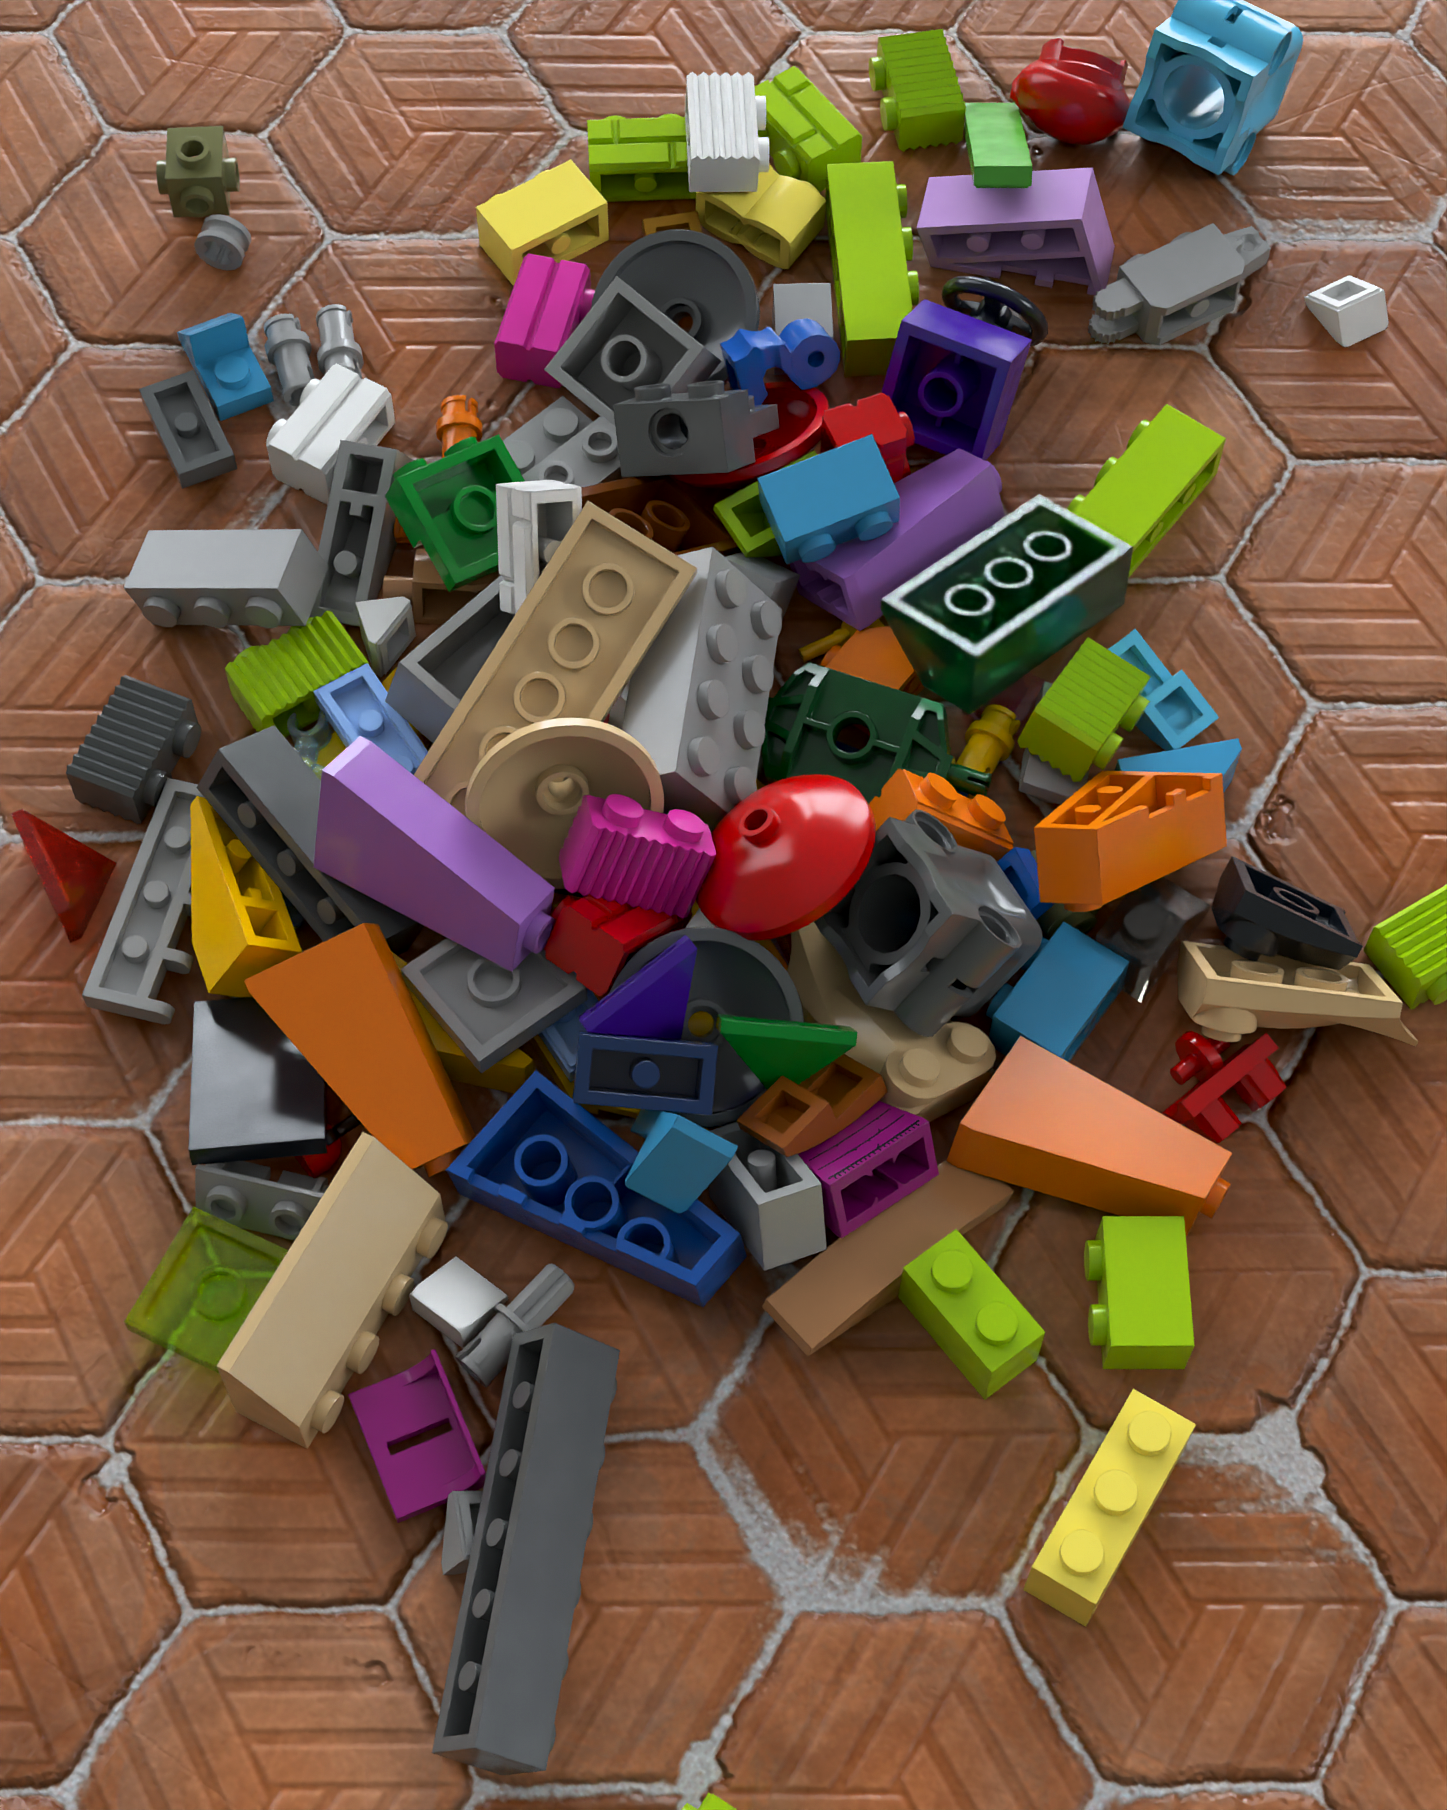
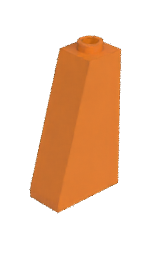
M362 923L244 980L253 998L370 1134L412 1170L424 1167L428 1177L445 1171L460 1155V1149L468 1146L476 1137L379 924Z
M1020 1036L960 1122L946 1161L960 1169L1119 1216H1184L1185 1233L1187 1236L1200 1213L1212 1219L1226 1196L1231 1183L1220 1177L1232 1153Z

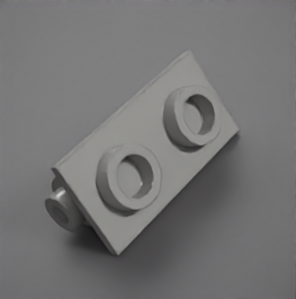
M245 1161L206 1164L205 1166L198 1164L195 1168L196 1217L295 1240L329 1186L328 1178L319 1177L314 1179L310 1176L283 1170L278 1182L269 1181L271 1167Z

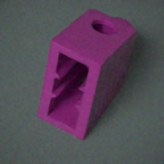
M878 1101L838 1134L813 1148L798 1153L822 1184L825 1225L841 1239L939 1175L929 1121L881 1101Z

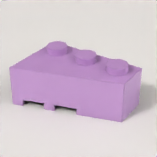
M1093 167L1032 171V185L1028 186V188H976L973 185L972 175L929 177L917 224V230L930 267L1000 279L1002 270L1036 276L1035 285L1050 288L1053 286L1054 279L1089 285L1087 294L1096 295V291L1099 292L1101 288L1106 289L1115 245Z

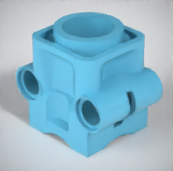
M1178 0L1171 17L1154 30L1146 55L1144 72L1130 103L1122 128L1146 140L1168 146L1186 156L1193 163L1217 175L1224 171L1234 176L1246 162L1254 145L1256 134L1269 124L1278 113L1303 45L1301 31L1294 24L1243 0Z

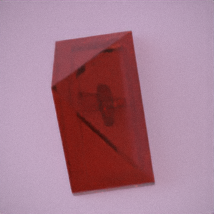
M24 809L11 813L26 852L69 942L72 943L81 939L117 863Z

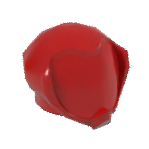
M1061 38L1051 39L1043 44L1039 59L1027 65L1013 80L1010 99L1022 110L1032 124L1046 135L1072 144L1088 145L1118 134V131L1123 127L1131 103L1125 92L1124 85L1128 68L1126 60H1121L1119 65L1096 52L1063 46L1064 41Z

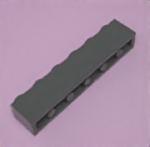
M551 1323L513 1335L432 1749L433 1754L502 1776L546 1771L548 1756L555 1742L556 1728L554 1722L561 1683L569 1663L567 1649L574 1609L581 1595L580 1575L586 1541L593 1526L592 1507L598 1473L605 1458L604 1439L609 1410L617 1390L615 1376L620 1350L557 1323Z

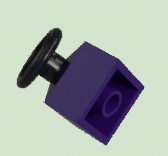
M957 276L948 280L942 288L941 296L945 307L924 299L901 320L882 392L891 398L897 412L904 411L908 415L913 427L916 444L944 455H948L960 448L976 457L987 460L1001 444L1029 348L1043 342L1047 337L1049 328L1048 322L1040 309L1028 298L1012 288L982 277ZM959 294H976L984 296V299L981 302L961 300ZM1010 309H1012L1020 316H1022L1028 322V324L1020 318L1013 315Z

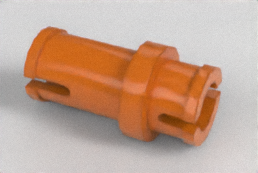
M465 395L449 396L441 402L442 417L436 423L437 439L442 443V458L445 457L444 453L447 449L463 439L475 437L478 442L482 439L483 426L482 421L477 417L478 402L475 399L470 398L468 400V410H465Z

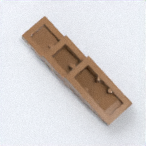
M945 1160L937 1166L939 1175L842 1239L836 1240L827 1250L821 1252L770 1295L762 1307L799 1348L809 1356L898 1297L904 1266L953 1230L957 1229L963 1235L1004 1208L1014 1190L1004 1181L957 1168Z

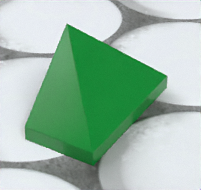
M717 1014L716 1020L718 1031L767 1090L781 1076L788 1078L796 1084H800L855 1047L857 1043L858 1032L850 1026Z

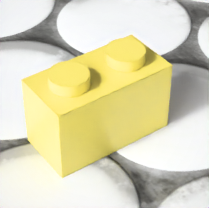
M571 159L551 170L542 171L533 179L505 193L497 194L487 202L476 207L479 244L513 286L523 258L528 253L550 257L559 263L560 260L569 261L609 240L608 203Z

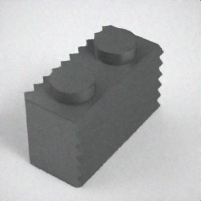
M127 675L121 676L120 685L115 686L114 694L109 696L108 704L103 706L102 714L97 716L96 724L91 726L90 734L85 736V741L79 746L78 753L73 756L72 763L67 765L66 775L75 799L82 804L87 803L92 808L98 807L103 812L109 811L114 816L120 815L125 820H132L136 824H141L151 806L156 808L167 778H172L171 772L180 757L189 758L197 748L201 736V726L198 724L192 699Z

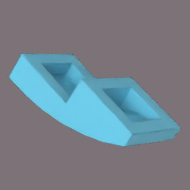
M1136 629L1108 649L1151 676L1141 693V696L1148 699L1150 703L1135 726L1165 751L1180 749L1219 718L1184 671L1181 669L1172 676Z

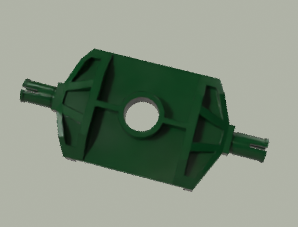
M811 662L794 671L774 698H768L762 759L765 777L770 784L800 775L821 774L835 776L854 785L869 804L875 796H881V789L898 769H905L923 778L928 773H935L946 779L955 790L966 794L986 796L988 793L985 788L990 787L991 773H984L959 764L956 765L955 758L950 752L947 712L941 703ZM852 724H860L867 727L870 731V738L863 749L854 753H846L837 748V737L843 728Z

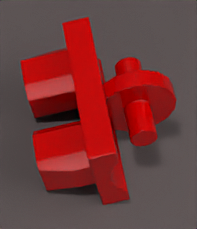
M1193 1031L1184 1033L1175 1042L1176 1052L1181 1061L1170 1069V1074L1180 1085L1185 1084L1193 1076L1199 1082L1161 1112V1114L1181 1125L1184 1123L1188 1129L1215 1144L1222 1142L1242 1124L1221 1097L1228 1089L1233 1087L1251 1111L1254 1112L1269 1103L1287 1088L1275 1066L1267 1058L1279 1048L1267 1032L1252 1044L1242 1046L1224 1062L1220 1054L1230 1047V1042L1212 1038L1205 1039Z

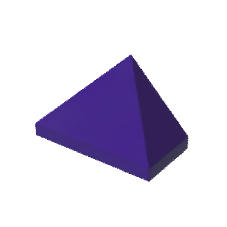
M684 935L579 1016L580 1023L588 1033L681 1039L697 954L696 946L689 937Z

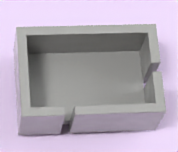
M500 575L405 656L397 666L385 702L432 743L437 739L515 614L500 610L499 583L503 581V575Z

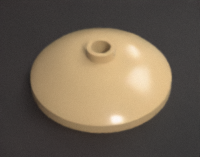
M558 718L523 727L499 741L488 751L470 778L465 798V813L469 820L555 887V889H565L559 863V852L563 848L564 839L568 837L569 828L572 827L573 818L577 816L578 807L582 804L584 795L606 799L611 794H621L637 801L643 809L663 813L664 792L660 774L654 760L648 751L631 735L617 727L596 720ZM562 777H567V778H568L567 780H565V781H563V782H559V783H557V782H552V780L557 779V778H562Z

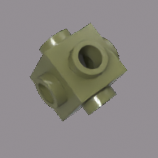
M224 127L167 128L166 160H157L156 174L160 195H169L173 216L205 217L216 214L230 215V192H239L240 176L237 158L229 157Z

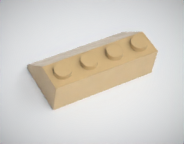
M362 1132L216 1366L237 1413L308 1449L318 1431L322 1433L328 1432L337 1420L344 1403V1396L341 1395V1392L353 1372L362 1374L371 1363L380 1340L379 1336L376 1335L389 1313L396 1316L401 1312L414 1286V1279L411 1278L413 1272L423 1256L430 1259L435 1255L444 1240L448 1228L440 1193L375 1137L365 1132Z

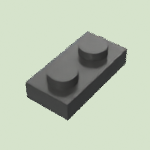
M194 370L139 389L145 410L182 489L237 469L234 453Z

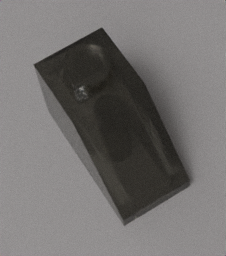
M1164 877L1127 893L1098 931L1095 941L1129 961L1122 991L1142 1003L1180 951L1181 941L1189 939L1208 913L1210 905Z

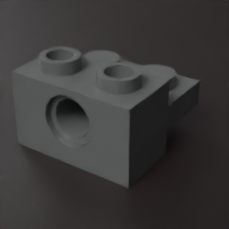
M721 380L687 385L688 393L671 394L670 384H652L634 388L635 398L613 404L622 477L729 473L756 462L753 438L780 428L777 404L755 405L754 396L748 395V389L725 391L724 381Z

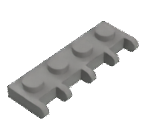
M167 778L82 993L87 1007L160 1024L171 1023L175 1009L170 1004L156 1000L167 970L187 974L190 972L194 962V958L191 955L176 950V946L187 917L191 916L190 804L196 796L204 797L196 788L198 784Z

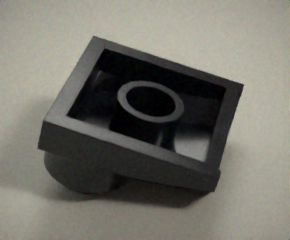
M1231 857L1219 879L1211 906L1216 925L1227 935L1223 944L1228 949L1251 961H1258L1261 954L1269 957H1275L1277 954L1306 964L1341 970L1358 957L1363 945L1357 940L1345 916L1346 912L1344 909L1236 857Z

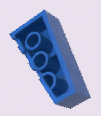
M537 1070L532 1073L446 1169L460 1195L701 1307L708 1303L747 1257L741 1234L698 1199L683 1213H675L627 1188L625 1179L639 1152L581 1105L574 1103L571 1097Z

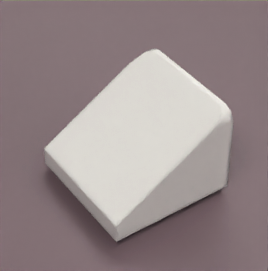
M1353 276L1344 277L1304 297L1305 304L1334 340L1343 347H1349L1388 327L1385 291Z
M454 1257L418 1284L409 1294L413 1311L461 1348H464L492 1319L496 1314L494 1310L498 1303L504 1305L508 1300L507 1294L458 1257Z

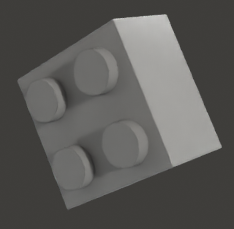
M616 276L544 370L599 416L603 415L615 426L613 404L635 398L634 388L652 384H670L671 394L688 393L687 385L706 381L720 364L721 360Z

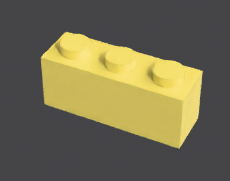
M1133 1389L1033 1563L1023 1590L1086 1627L1182 1455L1196 1424Z

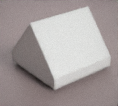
M403 596L355 602L361 636L373 672L380 677L384 674L386 675L416 637L411 601Z

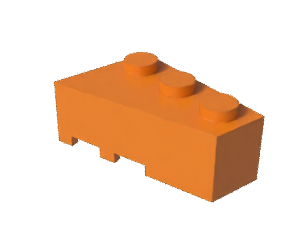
M1100 771L1034 827L1040 902L1063 903L1064 909L1072 912L1093 911L1110 901L1227 847L1222 773Z

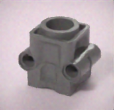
M915 809L905 821L889 817L876 831L875 843L869 862L856 884L837 905L814 921L821 934L834 946L842 957L848 970L849 979L865 1005L894 1011L905 1025L924 1037H933L952 1016L969 1018L976 1014L1038 950L1042 941V930L996 860L989 854L958 846L953 835L938 819L919 809Z

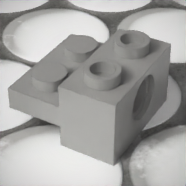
M561 396L503 440L525 481L556 480L565 484L586 487L630 478L622 477L616 427L603 415L592 421L564 396Z

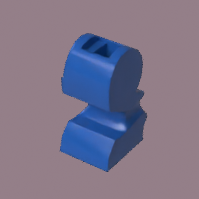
M808 318L797 319L789 323L778 336L771 327H766L762 331L738 329L732 338L720 343L730 389H748V395L754 396L755 405H761L768 395L763 381L767 369L773 367L782 369L801 390L817 387L829 379L837 370L840 362V350L837 343L818 322Z

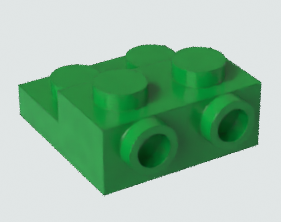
M499 434L479 443L475 437L463 439L447 449L444 453L445 457L427 464L424 458L407 463L393 474L395 480L385 494L386 500L413 548L420 545L424 546L449 592L499 570L496 484L525 482Z

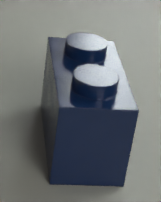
M579 1031L573 1102L712 1115L718 1046L710 1042Z

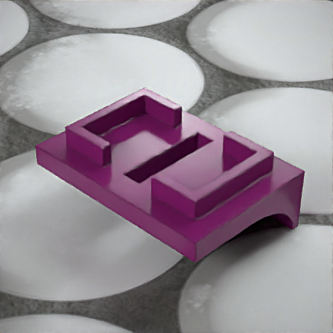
M435 1349L431 1350L430 1354L417 1365L348 1394L398 1523L447 1503L448 1495L452 1491H477L484 1488L486 1472ZM448 1422L451 1425L452 1431L394 1455H391L388 1447Z

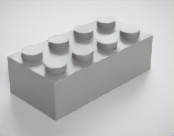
M714 547L677 555L695 566L697 574L630 679L622 730L635 738L648 751L657 766L664 792L663 813L668 814L673 809L691 812L698 816L705 824H708L712 833L718 823L733 807L757 791L756 777L761 745L765 739L764 724L769 692L774 680L773 666L778 635L782 628V608Z

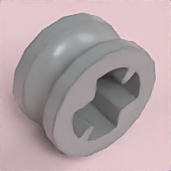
M216 214L205 218L201 228L202 232L198 234L194 243L196 253L203 261L217 269L235 270L240 267L245 257L244 252L248 250L252 241L250 232L238 220L229 216Z

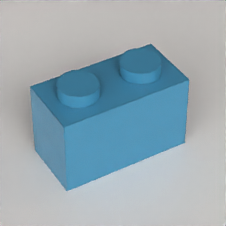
M872 434L758 478L760 504L786 565L800 559L805 563L818 561L830 555L836 549V545L857 537L862 541L875 539L887 533L893 527V523L900 521V496Z
M1063 921L1050 940L1042 937L1038 950L1021 967L1026 972L1015 987L1005 983L990 1003L986 1016L992 1019L989 1039L995 1049L1007 1056L1016 1041L1022 1036L1070 1062L1121 992L1129 961Z

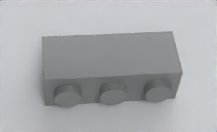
M302 529L149 530L124 589L142 610L144 617L153 625L162 627H173L175 625H208L215 628H222L226 625H258L264 628L306 626L329 566Z

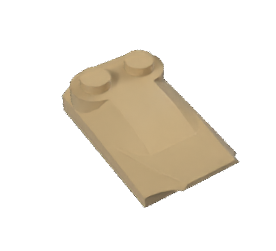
M814 922L791 933V954L787 972L799 994L804 1022L850 1026L858 1032L856 1046L844 1054L882 1075L888 1092L879 1101L920 1116L930 1122L978 1098L995 1073V1070L992 1068L996 1059L995 1047L985 1033L968 1023L952 1022L949 1019L933 1037H924L917 1034L905 1025L894 1011L865 1005L849 979L848 970L842 957L834 946L821 934Z
M1181 941L1177 962L1178 999L1190 1018L1197 1024L1202 1025V1034L1209 1038L1225 1042H1237L1241 1040L1242 1034L1252 1033L1256 1031V1027L1278 1029L1311 1028L1341 1023L1395 1038L1413 1046H1416L1419 1042L1400 1020L1403 1002L1369 964L1350 962L1341 970L1306 964L1277 954L1275 957L1261 954L1258 961H1251L1234 953L1226 946Z

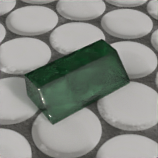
M1038 494L882 598L880 609L922 685L968 714H971L1124 604L1133 546Z

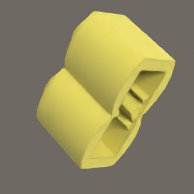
M769 163V171L759 172L757 192H697L696 211H698L700 224L712 234L728 242L742 244L754 256L777 268L789 269L824 227L827 200L809 182L779 175Z

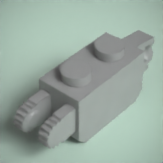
M1212 223L1195 232L1182 233L1173 239L1171 243L1147 254H1137L1119 266L1117 281L1107 285L1106 289L1101 288L1099 292L1096 291L1092 304V310L1095 311V315L1092 314V318L1089 320L1088 333L1091 334V338L1095 339V342L1099 341L1101 344L1114 343L1115 339L1121 340L1134 333L1145 343L1161 345L1233 311L1241 280L1267 264L1271 248L1252 226L1223 235L1216 225Z

